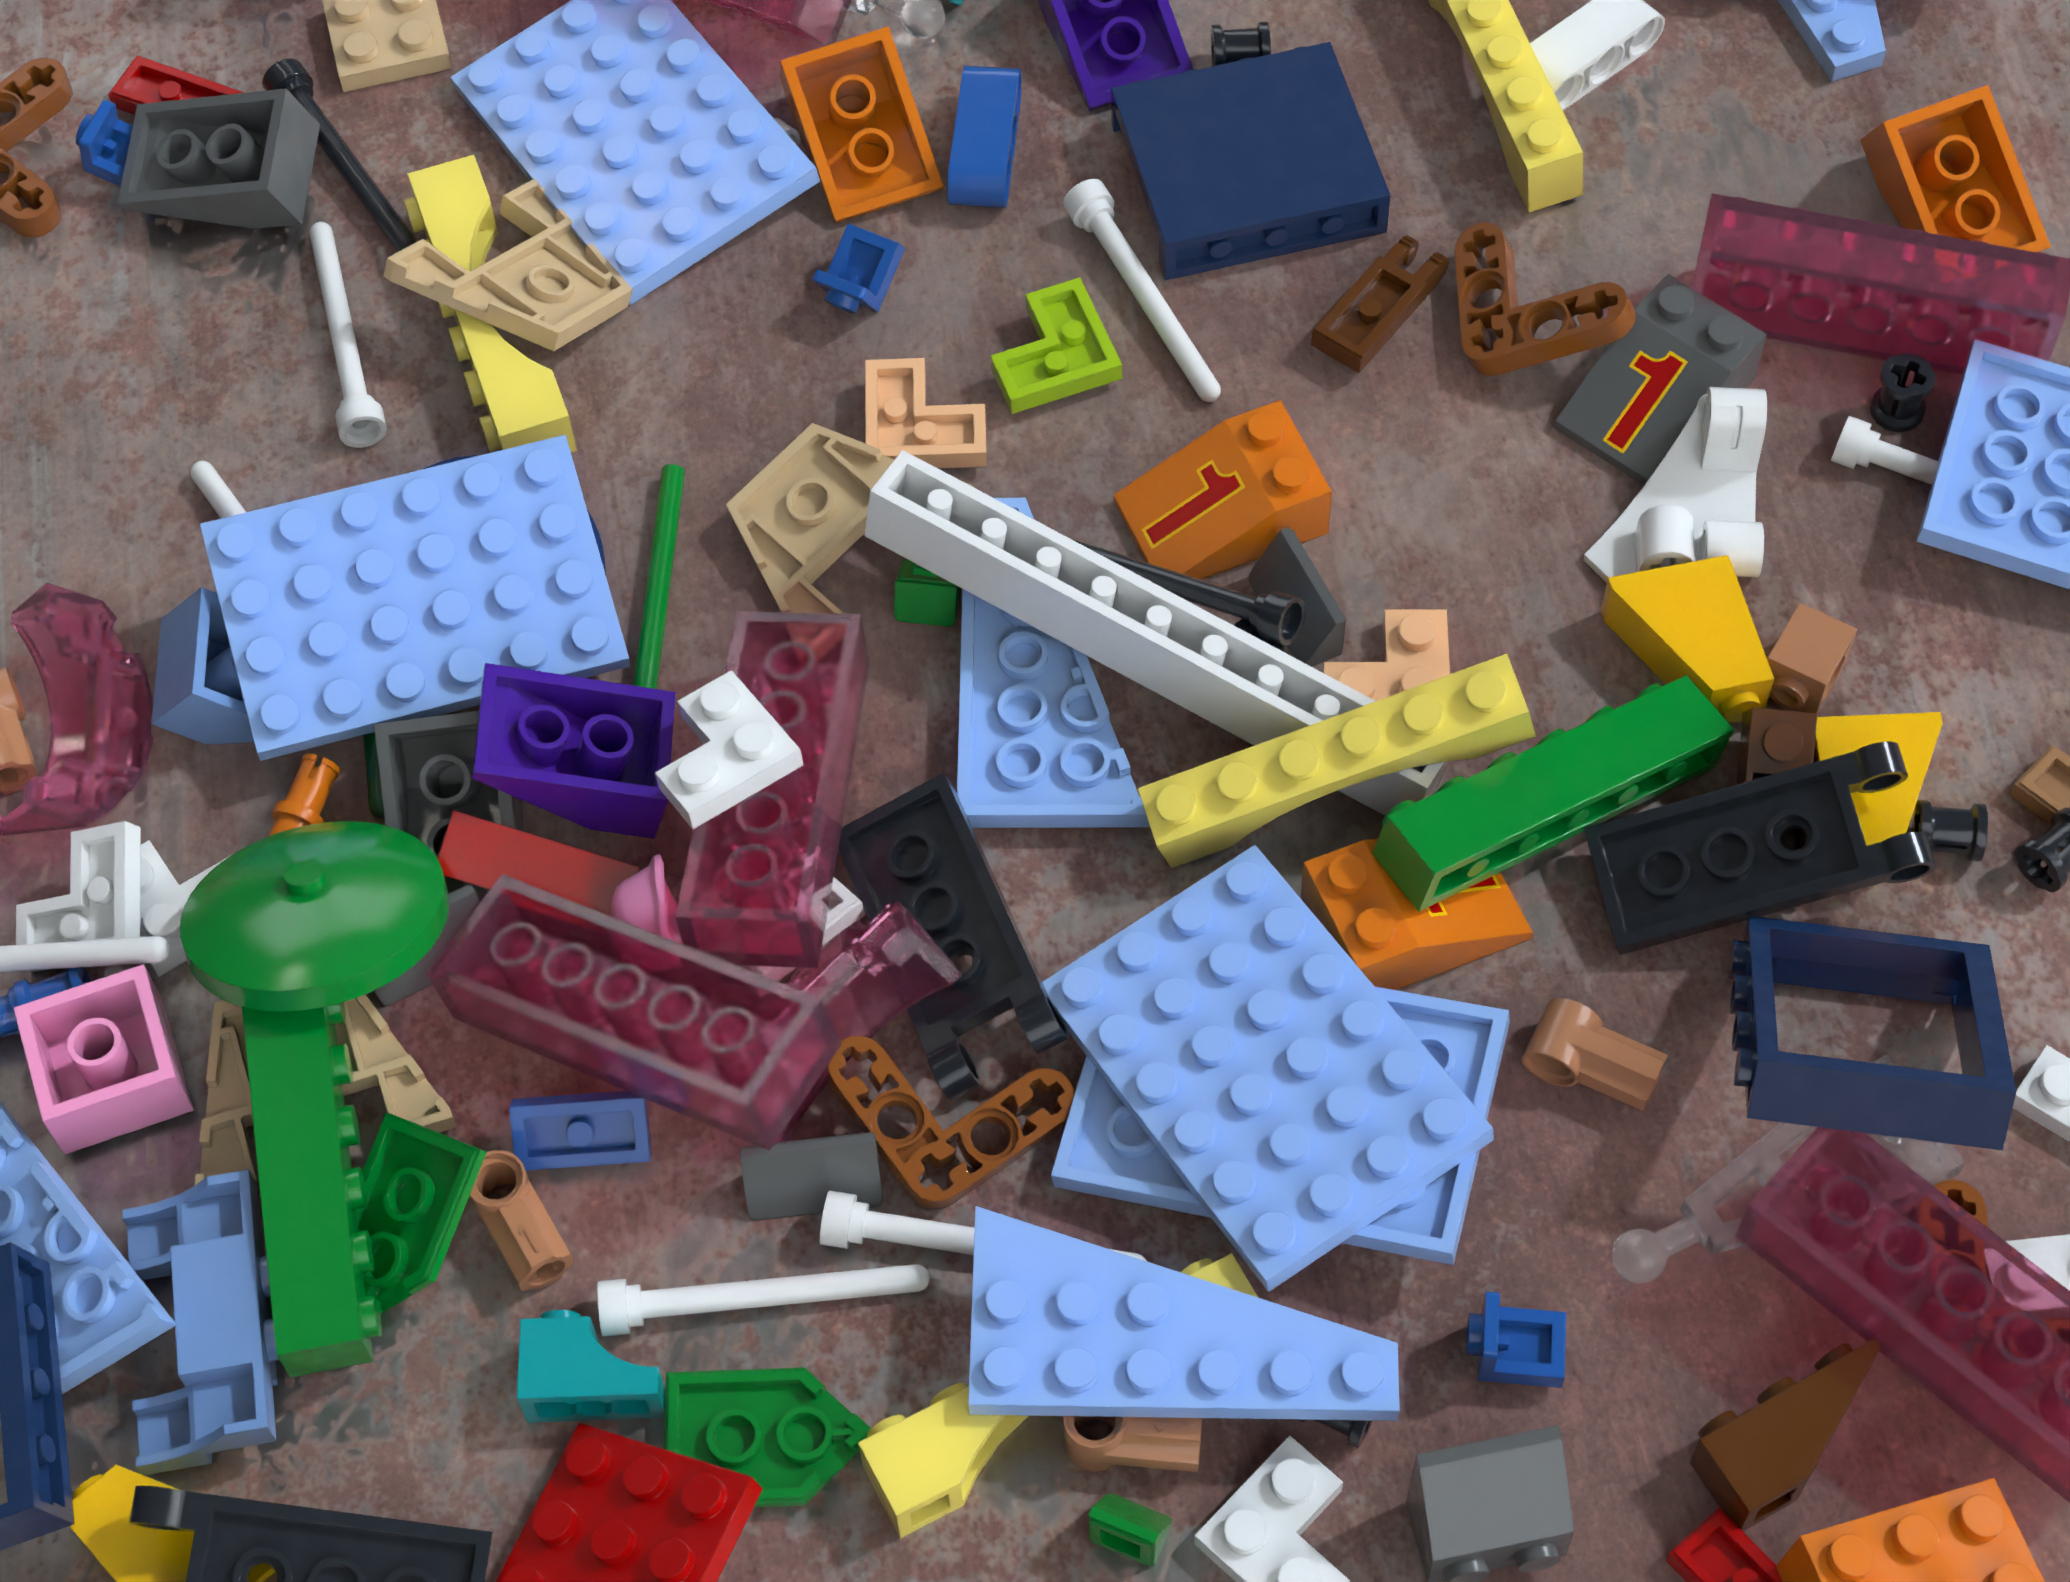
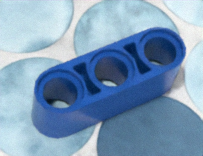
M964 65L948 170L949 205L1007 207L1021 106V69Z

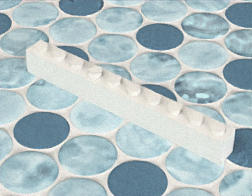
M904 450L900 452L870 490L865 537L1254 746L1375 702V700ZM1448 761L1382 775L1338 791L1386 815L1394 806L1405 800L1417 802L1434 794L1441 782Z

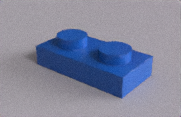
M646 1089L517 1098L511 1100L509 1113L514 1155L523 1163L526 1171L650 1162L652 1145Z

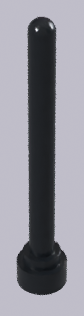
M291 58L283 59L273 64L266 71L262 80L265 91L287 89L319 122L320 129L317 143L397 252L418 242L314 101L313 80L298 60Z
M1073 540L1188 602L1250 621L1251 627L1257 630L1258 635L1262 639L1287 646L1295 641L1302 629L1305 619V603L1301 597L1274 590L1269 594L1262 593L1255 597Z

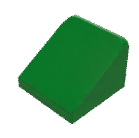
M904 558L895 580L894 617L899 622L946 627L953 626L957 617L961 588Z
M1111 1493L1106 1494L1094 1504L1088 1515L1089 1539H1091L1092 1543L1149 1567L1150 1565L1155 1566L1172 1526V1519Z

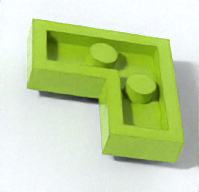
M1080 277L1025 294L1026 310L1040 340L990 355L991 371L1011 414L1122 379V363Z

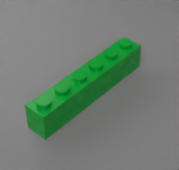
M1687 675L1664 686H1661L1659 683L1652 684L1642 690L1634 700L1615 709L1612 706L1603 707L1592 714L1585 723L1565 732L1563 729H1556L1543 737L1536 746L1517 755L1514 752L1505 753L1495 759L1487 769L1468 778L1456 776L1444 783L1436 793L1417 802L1405 800L1397 804L1384 816L1382 820L1383 828L1372 854L1417 911H1422L1584 832L1586 827L1600 824L1715 768L1734 728Z
M342 1002L317 1009L285 1012L242 1007L276 1355L290 1378L373 1362L371 1338L382 1335V1325L376 1296H366L364 1273L374 1271V1255L368 1231H359L356 1209L367 1207V1194L361 1168L351 1167L349 1146L360 1144V1133L354 1106L344 1105L342 1085L353 1083V1072L346 1043L338 1045L335 1026L336 1024L346 1023L345 1004Z

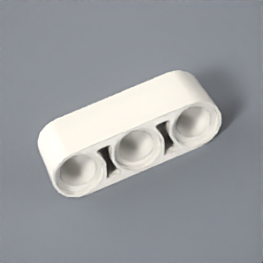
M1592 0L1531 42L1530 45L1562 110L1564 111L1646 53L1660 37L1665 26V18L1643 0Z

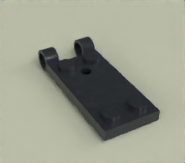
M1886 741L1870 744L1850 753L1584 828L1619 955L1748 920V916H1764L1883 882H1908L1934 871L1936 863L1926 833H1904L1867 846L1852 800L1851 793L1884 791L1901 784L1908 778L1898 743ZM1792 829L1803 831L1807 836L1804 846L1798 850L1786 849L1781 844V839L1787 831Z
M944 772L832 832L855 890L863 904L864 911L927 1055L930 1068L939 1086L951 1101L981 1085V1079L975 1064L959 1036L1014 1008L1025 1035L1038 1054L1069 1039L1068 1031L1051 1003L955 788ZM964 955L972 957V966L969 970L961 975L952 973V966L957 958Z
M142 1485L135 1486L129 1517V1524L169 1531L195 1532L186 1582H248L247 1575L249 1571L258 1564L271 1566L276 1572V1582H485L493 1533L483 1530Z

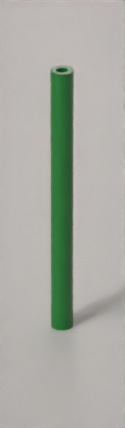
M667 464L661 469L633 677V686L657 689L685 478L684 468L676 464Z

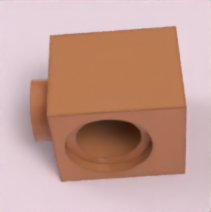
M1799 603L1767 658L1774 676L1769 696L1784 708L1818 713L1847 663L1858 629Z

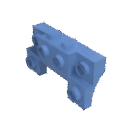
M249 1169L207 1176L196 1186L179 1195L156 1203L122 1210L123 1221L127 1225L129 1265L141 1280L172 1275L174 1318L177 1324L175 1326L178 1376L185 1385L184 1388L166 1394L132 1401L133 1412L137 1416L139 1456L135 1457L136 1468L141 1475H150L212 1463V1453L275 1442L276 1427L272 1386L278 1385L276 1360L279 1359L276 1355L267 1256L262 1248L258 1186Z

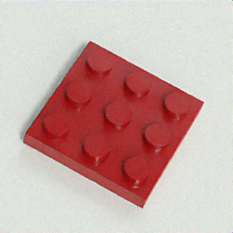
M578 1423L496 1582H717L762 1492V1488L751 1476Z

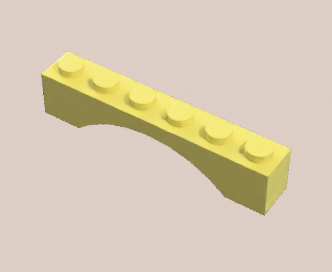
M1428 0L1430 6L1437 10L1448 22L1469 59L1490 110L1508 170L1528 212L1530 213L1582 196L1583 151L1509 0Z
M474 154L407 173L414 197L404 199L403 201L413 232L416 233L424 230L427 236L425 241L467 271H472L483 265L498 235L490 197ZM438 302L443 318L454 316L458 326L448 328L458 362L470 360L473 370L463 374L474 407L486 405L489 415L480 417L479 420L489 451L504 450L566 435L571 453L577 451L570 418L553 371L527 358L502 338L491 324Z
M1504 654L1139 787L1138 791L1156 846L1169 866L1174 868L1232 847L1251 832L1277 817L1342 788L1413 767L1446 761L1475 759L1536 737L1508 654Z
M1232 1253L1215 1262L1210 1258L1201 1259L1181 1271V1273L1258 1297ZM958 1383L945 1388L935 1395L930 1401L929 1407L907 1418L904 1415L888 1417L873 1426L867 1433V1438L858 1442L862 1465L899 1537L902 1538L963 1507L978 1474L999 1444L1029 1415H970L968 1405L969 1387L966 1383Z

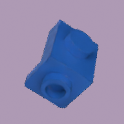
M106 99L102 101L95 115L89 113L83 118L78 128L75 142L80 149L84 171L121 186L133 125L119 120L116 104Z
M848 223L828 271L824 272L816 269L812 281L827 292L824 301L839 309L856 314L859 306L878 313L905 248L896 241Z
M1486 1291L1481 1314L1469 1313L1467 1322L1466 1355L1478 1356L1477 1381L1562 1388L1565 1379L1567 1312L1501 1307L1500 1292Z

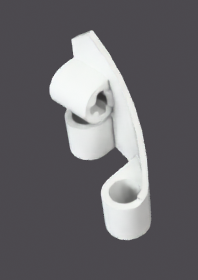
M1709 387L1707 389V393L1698 400L1697 406L1682 432L1647 483L1621 516L1584 554L1583 561L1606 583L1608 577L1729 555L1736 577L1758 578L1760 576L1764 554V529L1762 522H1755L1756 472L1767 421V394L1765 389Z

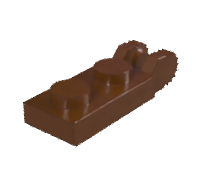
M1408 235L1403 236L1384 257L1379 256L1317 324L1312 332L1311 346L1360 373L1443 279L1448 268L1449 258L1438 252L1433 253L1413 275L1405 269L1415 259L1419 241Z

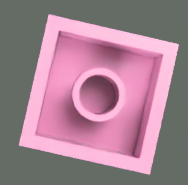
M144 964L14 1007L42 1121L64 1155L194 1111L163 999Z

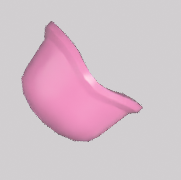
M661 855L653 856L648 867L627 878L615 889L611 901V918L616 937L627 954L642 965H662L684 960L694 963L703 960L706 954L703 940L690 921L684 916L683 911L670 892L664 878V862Z

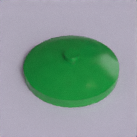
M338 821L311 824L279 832L254 842L232 854L212 869L198 883L184 906L179 926L180 939L192 974L206 990L220 999L238 1006L264 1011L285 1012L317 1009L336 1005L368 994L388 984L413 967L426 955L441 935L449 912V896L439 860L433 851L416 837L390 826L369 822Z

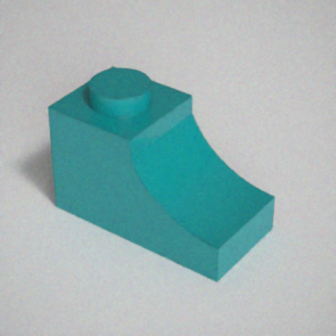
M550 1310L542 1313L540 1318L520 1319L517 1401L527 1423L665 1418V1385L659 1367L632 1364L606 1351L599 1344V1339L590 1316L581 1317L580 1314L570 1310Z

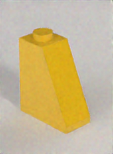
M1729 555L1608 577L1601 608L1604 622L1665 684L1687 675L1728 722H1741L1742 713L1752 707L1766 708L1774 676Z
M1941 712L1817 717L1813 763L1850 753L1878 742L1891 741L1899 745L1908 778L1901 784L1884 791L1851 793L1867 846L1907 832L1943 724Z
M114 1465L104 1475L99 1474L87 1479L73 1492L74 1525L69 1527L116 1582H186L195 1532L169 1531L129 1524L135 1486L176 1488L119 1465ZM258 1564L249 1571L247 1581L264 1582L275 1570L267 1564Z

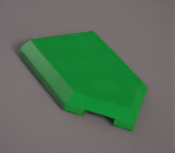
M388 1112L385 1114L362 1171L367 1194V1207L356 1209L359 1231H368L374 1255V1271L364 1273L366 1296H376L380 1315L435 1282L487 1151Z
M805 1367L666 1372L664 1449L753 1477L762 1488V1492L754 1507L806 1505L860 1451L858 1442L866 1439L867 1433L871 1429L855 1413L852 1414L825 1389V1385Z

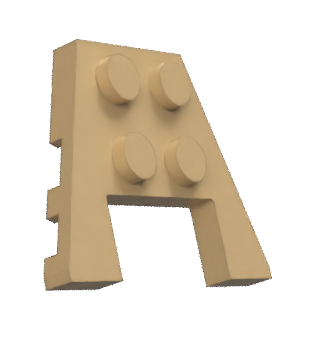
M535 179L503 195L499 211L500 215L529 234L531 238L476 269L467 271L430 243L421 239L388 257L383 277L395 284L552 351L559 349L628 308L633 291L630 285L593 243L587 244L585 247L572 231L571 224L573 221L562 209H557V211L546 199L545 190Z
M814 423L808 426L726 504L803 655L811 664L851 627L847 616L811 584L865 534L870 490L895 460L882 455L879 448Z
M366 994L344 1002L346 1023L336 1024L335 1026L338 1045L346 1043L353 1072V1083L342 1085L343 1096L380 1085L388 1113L439 1133L456 1128L457 1126L450 1107L428 1082L421 1068L402 1047ZM223 1000L214 1003L206 1074V1082L209 1086L206 1116L201 1120L199 1143L202 1146L200 1171L195 1176L194 1186L207 1176L249 1169L258 1186V1190H260L259 1177L246 1131L248 1126L253 1125L242 1006Z

